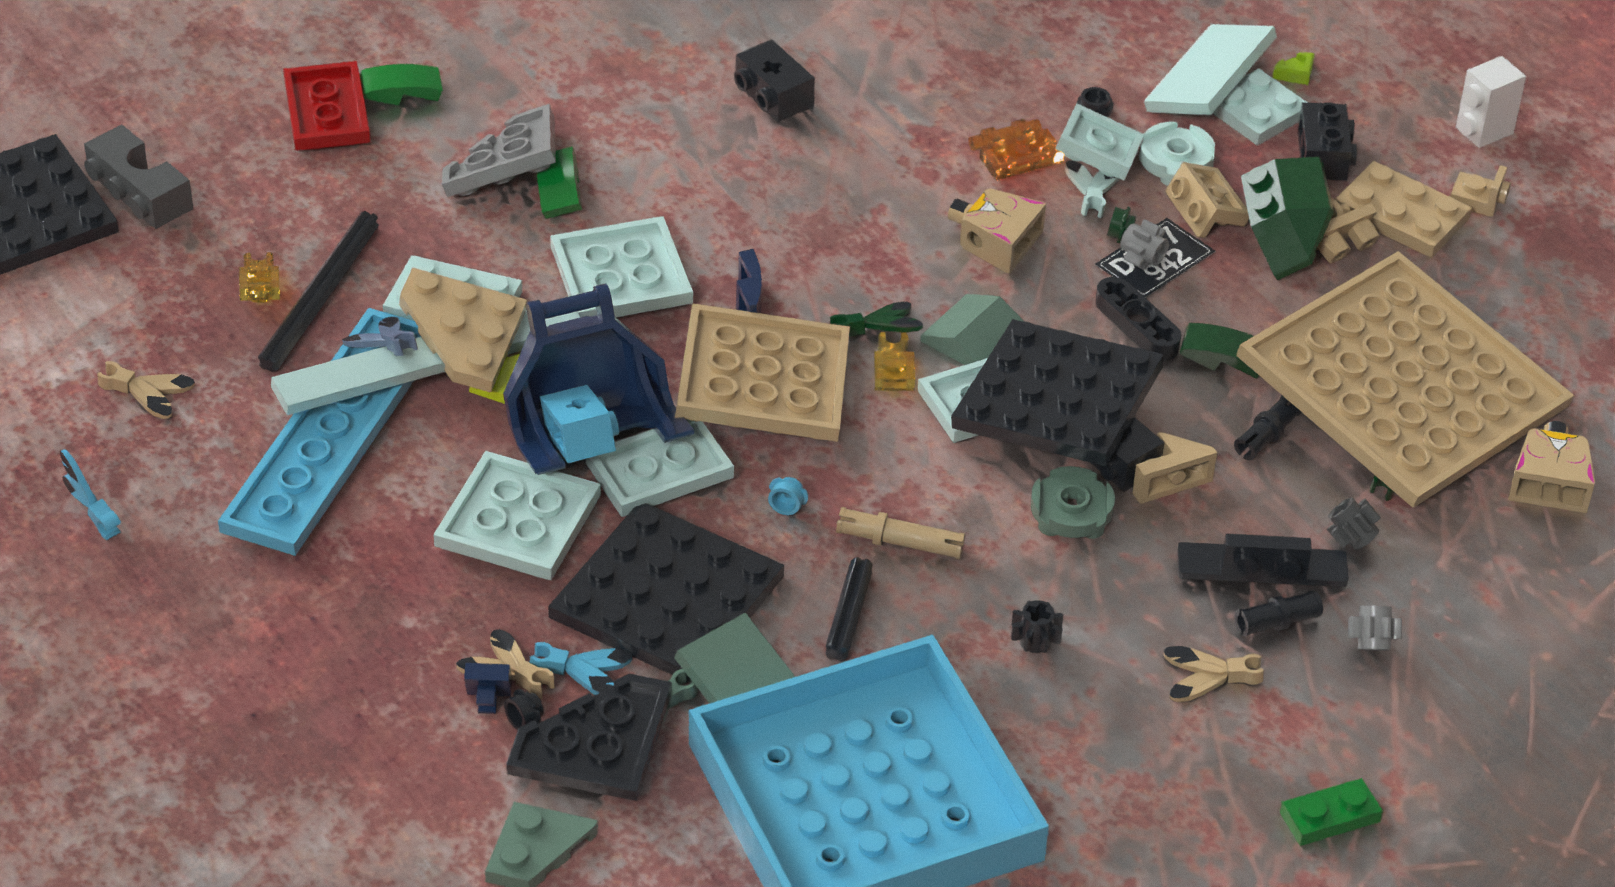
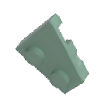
M514 801L486 867V882L504 887H537L545 880L546 875L550 871L558 869L571 858L570 851L585 838L591 841L596 837L598 833V820Z

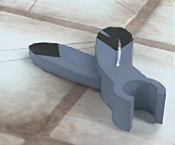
M395 316L384 318L379 322L380 333L355 334L342 339L343 344L351 348L387 346V350L394 352L395 356H403V349L413 348V350H418L414 332L402 331L400 320Z

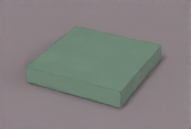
M746 613L677 650L674 657L709 704L795 677Z

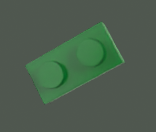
M1363 778L1282 801L1280 809L1282 818L1299 846L1379 823L1383 813L1382 808Z

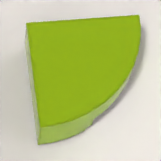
M1300 52L1296 53L1295 58L1285 61L1281 59L1274 67L1272 78L1309 85L1315 53Z

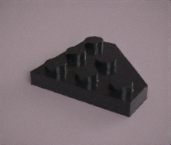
M629 673L613 681V687L595 696L588 693L558 708V714L538 724L534 720L520 727L506 763L507 775L637 801L672 695V682Z

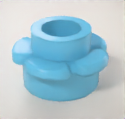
M778 477L772 480L769 485L771 492L768 496V502L773 510L782 515L795 514L808 501L807 490L803 489L801 482L795 478L785 477L782 479Z

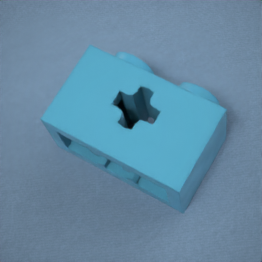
M588 385L540 396L546 434L567 463L616 451L614 436L619 435L616 416L613 411L606 409L603 398L601 396L597 397Z

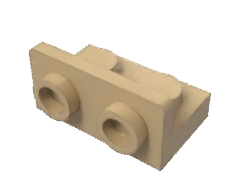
M1183 162L1166 188V194L1197 237L1205 238L1214 223L1244 227L1249 220L1246 206L1218 168Z

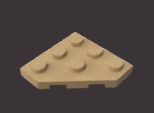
M412 267L400 293L399 306L406 316L411 315L418 325L419 335L431 352L439 355L445 364L444 371L452 382L491 393L525 314L527 299Z

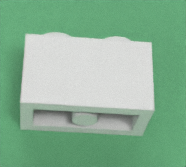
M1503 56L1468 69L1456 128L1478 148L1514 134L1526 76Z

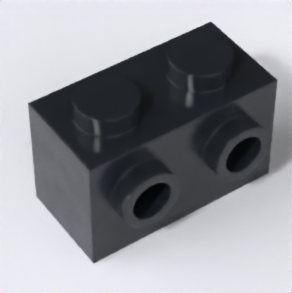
M1302 102L1297 128L1300 158L1320 157L1327 180L1347 181L1349 166H1355L1357 161V144L1351 143L1354 138V120L1348 119L1347 104Z

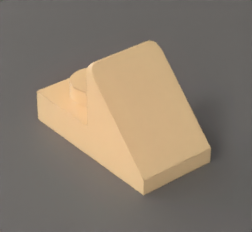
M1159 432L1157 436L1164 442L1163 456L1136 464L1132 493L1137 501L1142 504L1213 482L1217 452L1214 447Z

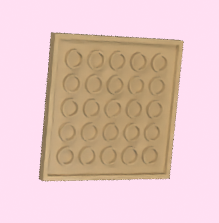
M1399 251L1240 344L1236 354L1238 358L1412 508L1526 435L1530 429L1537 428L1569 407L1574 397L1570 391Z

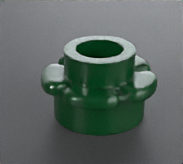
M1127 206V209L1115 207L1110 221L1107 236L1117 239V243H1121L1126 229L1136 221V216L1129 215L1131 211L1129 206Z

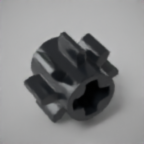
M1040 600L1027 601L1022 611L1013 610L1011 640H1019L1025 652L1047 653L1051 643L1061 644L1063 614L1055 613L1054 608L1049 602Z

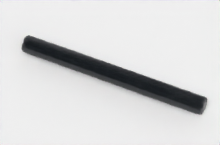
M362 211L356 217L258 355L260 360L259 366L263 370L268 369L271 372H275L282 365L378 228V217L376 214Z

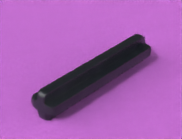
M855 557L850 561L825 645V655L830 660L844 661L848 658L872 575L871 569L873 564L869 559L862 560L859 557Z

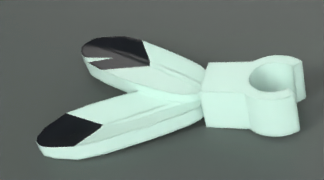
M1073 160L1066 161L1065 173L1085 195L1081 214L1086 216L1088 209L1092 208L1098 210V217L1102 218L1106 205L1103 194L1119 181V178L1106 176L1100 171L1092 177L1082 164Z

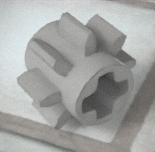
M1146 219L1143 220L1141 226L1136 223L1131 224L1124 232L1120 243L1121 249L1127 252L1123 259L1143 270L1146 269L1148 263L1157 266L1164 259L1168 251L1169 241L1163 238L1166 230Z
M1359 606V617L1351 616L1348 618V638H1358V649L1389 651L1391 650V640L1402 639V618H1392V607Z

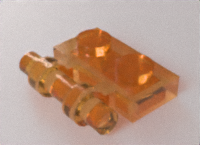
M1025 119L1015 120L1011 122L1010 126L995 129L994 127L981 130L980 134L968 138L970 149L972 151L980 149L979 158L996 181L1063 163L1064 153L1055 149L1058 144L1057 140L1048 128L1042 130L1038 119L1029 121Z

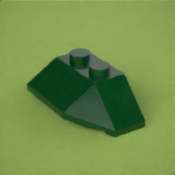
M1320 157L1274 159L1241 175L1251 228L1277 281L1311 265L1316 256L1315 249L1323 239L1334 213L1325 170Z

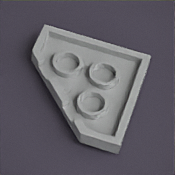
M550 104L514 115L504 123L506 128L496 138L494 134H488L469 149L470 155L460 165L458 161H452L445 166L442 171V186L446 196L450 197L456 194L466 196L474 193L481 186L490 183L503 184L512 180L515 175L527 171L532 173L540 172L547 169L551 163H555V116Z

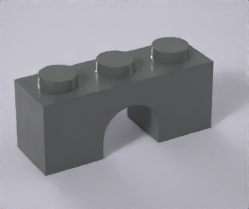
M122 124L84 143L86 154L84 166L89 177L104 185L116 200H121L129 206L137 218H143L152 227L157 229L193 210L190 180L167 161L148 169L144 142Z

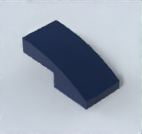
M754 249L740 251L738 258V280H736V310L761 313L762 276L758 258Z

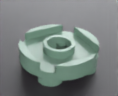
M1065 466L1051 470L1049 477L1041 482L1039 478L1032 488L1030 506L1033 517L1038 521V529L1047 536L1059 535L1070 538L1087 537L1090 539L1102 536L1105 526L1113 517L1115 504L1113 488L1108 482L1105 486L1102 482L1096 480L1097 473L1086 468ZM1068 499H1076L1078 505L1067 504Z

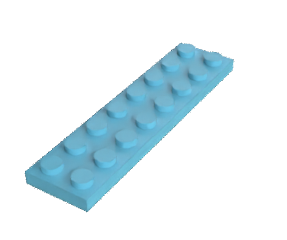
M372 308L367 309L349 335L380 333L379 322L384 318L395 316L400 320L402 331L414 332L415 338L421 337L415 321ZM343 344L331 361L381 347L351 348ZM414 381L294 413L218 520L219 532L296 556Z

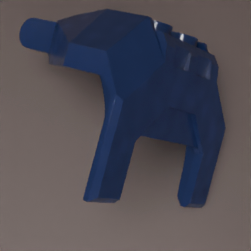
M606 283L593 286V291L541 303L540 300L526 302L530 332L503 396L508 423L516 445L535 474L541 475L565 468V462L557 452L558 449L546 434L540 396L588 385L597 397L601 396L603 398L606 409L614 412L619 431L635 427L653 428L664 443L690 437L694 434V429L684 417L675 418L676 407L669 391L664 359L615 317L611 293ZM596 307L597 315L584 316L546 327L545 319Z

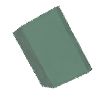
M966 294L920 335V341L961 364L967 365L989 357L1012 319L1024 320L1000 296Z

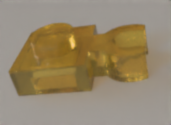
M266 252V258L263 260H253L251 253L244 254V267H239L240 301L264 303L269 300H280L279 266H274V256L271 252Z
M880 332L878 351H874V391H915L914 352H908L909 337L907 333H901L900 342L890 343L886 340V333Z

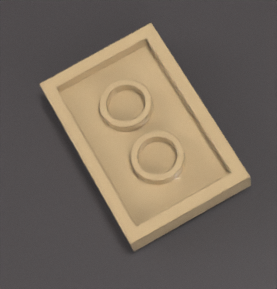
M1375 161L1335 199L1339 204L1347 203L1350 211L1372 203L1377 213L1371 221L1378 233L1430 258H1433L1470 219L1472 207L1455 198L1447 196Z

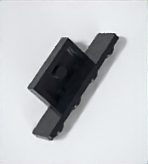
M1226 533L1224 544L1178 543V577L1181 579L1346 587L1348 585L1347 553L1343 550L1312 549L1311 538Z

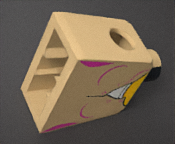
M986 189L974 204L956 198L949 208L948 219L961 224L960 245L963 249L1010 274L1042 235L1046 203L995 189Z
M1560 421L1547 423L1544 426V430L1530 429L1515 467L1508 500L1587 513L1595 485L1588 439L1584 436L1568 434L1569 429L1567 425Z

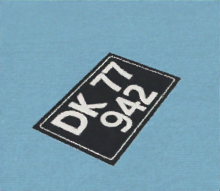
M1165 218L1156 225L1166 230L1163 238L1169 241V247L1164 259L1157 266L1148 263L1146 269L1143 270L1123 259L1127 252L1121 249V247L1095 263V265L1112 277H1119L1128 281L1146 298L1216 251L1168 218Z

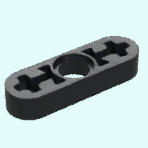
M1107 277L1098 283L1095 300L1097 308L1134 343L1147 351L1163 354V361L1173 359L1178 355L1182 336L1180 329L1128 281L1119 277ZM1131 315H1141L1148 320L1136 322L1128 317Z

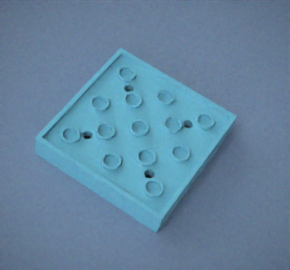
M934 635L689 710V746L763 887H967L1045 861L1049 825ZM778 760V761H781V762H779V763H774V762H772V761ZM951 818H957V819H960V820H959V821H953V820H950V819H951ZM830 859L834 862H827L825 860Z

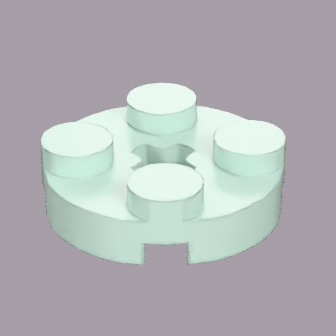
M1164 122L1152 126L1143 135L1139 152L1140 162L1146 170L1160 177V181L1167 186L1183 162L1213 167L1215 142L1202 128L1191 124L1189 130L1177 128L1178 122Z

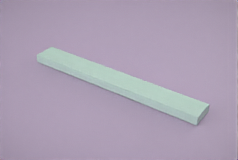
M527 310L508 354L519 352L524 346L530 332ZM577 312L548 318L545 319L546 327L580 318ZM422 337L415 338L418 350H413V348L403 349V356H395L394 352L387 350V346L274 376L271 378V388L286 415H291L445 372V364L437 353L433 354Z

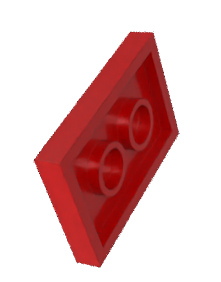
M357 61L283 69L295 151L371 143Z

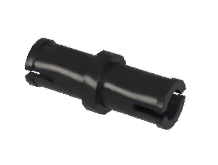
M1283 395L1268 411L1260 412L1253 419V425L1234 441V448L1239 455L1249 447L1250 450L1243 457L1245 460H1253L1269 442H1276L1284 434V428L1302 413L1292 403L1288 406L1287 403L1289 401Z
M1314 590L1288 598L1275 596L1269 598L1265 604L1236 610L1235 625L1238 632L1243 636H1249L1252 633L1271 628L1281 631L1288 629L1291 623L1322 616L1323 603L1320 595L1314 592Z

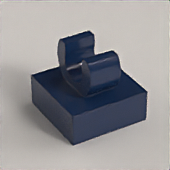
M465 663L464 681L467 695H477L476 705H478V713L496 714L497 696L511 697L513 680L510 664Z

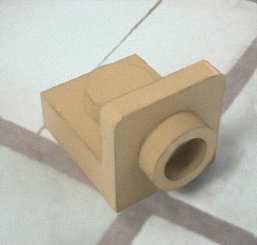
M1500 165L1494 180L1460 171L1450 197L1472 207L1471 212L1493 217L1498 203L1505 204L1509 194L1511 182L1505 181L1508 167Z

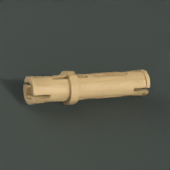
M842 507L839 516L841 520L837 522L836 533L872 539V543L881 546L883 542L950 556L959 560L961 558V548L964 546L965 533H957L888 518V513L884 512L873 515L847 509L846 507Z

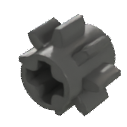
M1352 497L1345 499L1329 513L1328 518L1333 524L1327 530L1341 548L1346 547L1350 543L1355 550L1369 544L1379 533V529L1374 523L1380 520L1381 517L1366 499H1363L1359 504Z

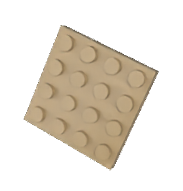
M692 303L675 418L684 417L695 422L701 421L728 425L735 428H748L776 434H789L838 442L850 327Z

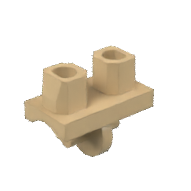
M1331 198L1334 213L1324 237L1315 249V252L1320 250L1327 261L1332 264L1344 258L1351 250L1345 241L1349 237L1360 251L1372 247L1379 238V234L1371 221L1377 213L1372 203L1350 211L1347 203L1339 204L1335 199Z

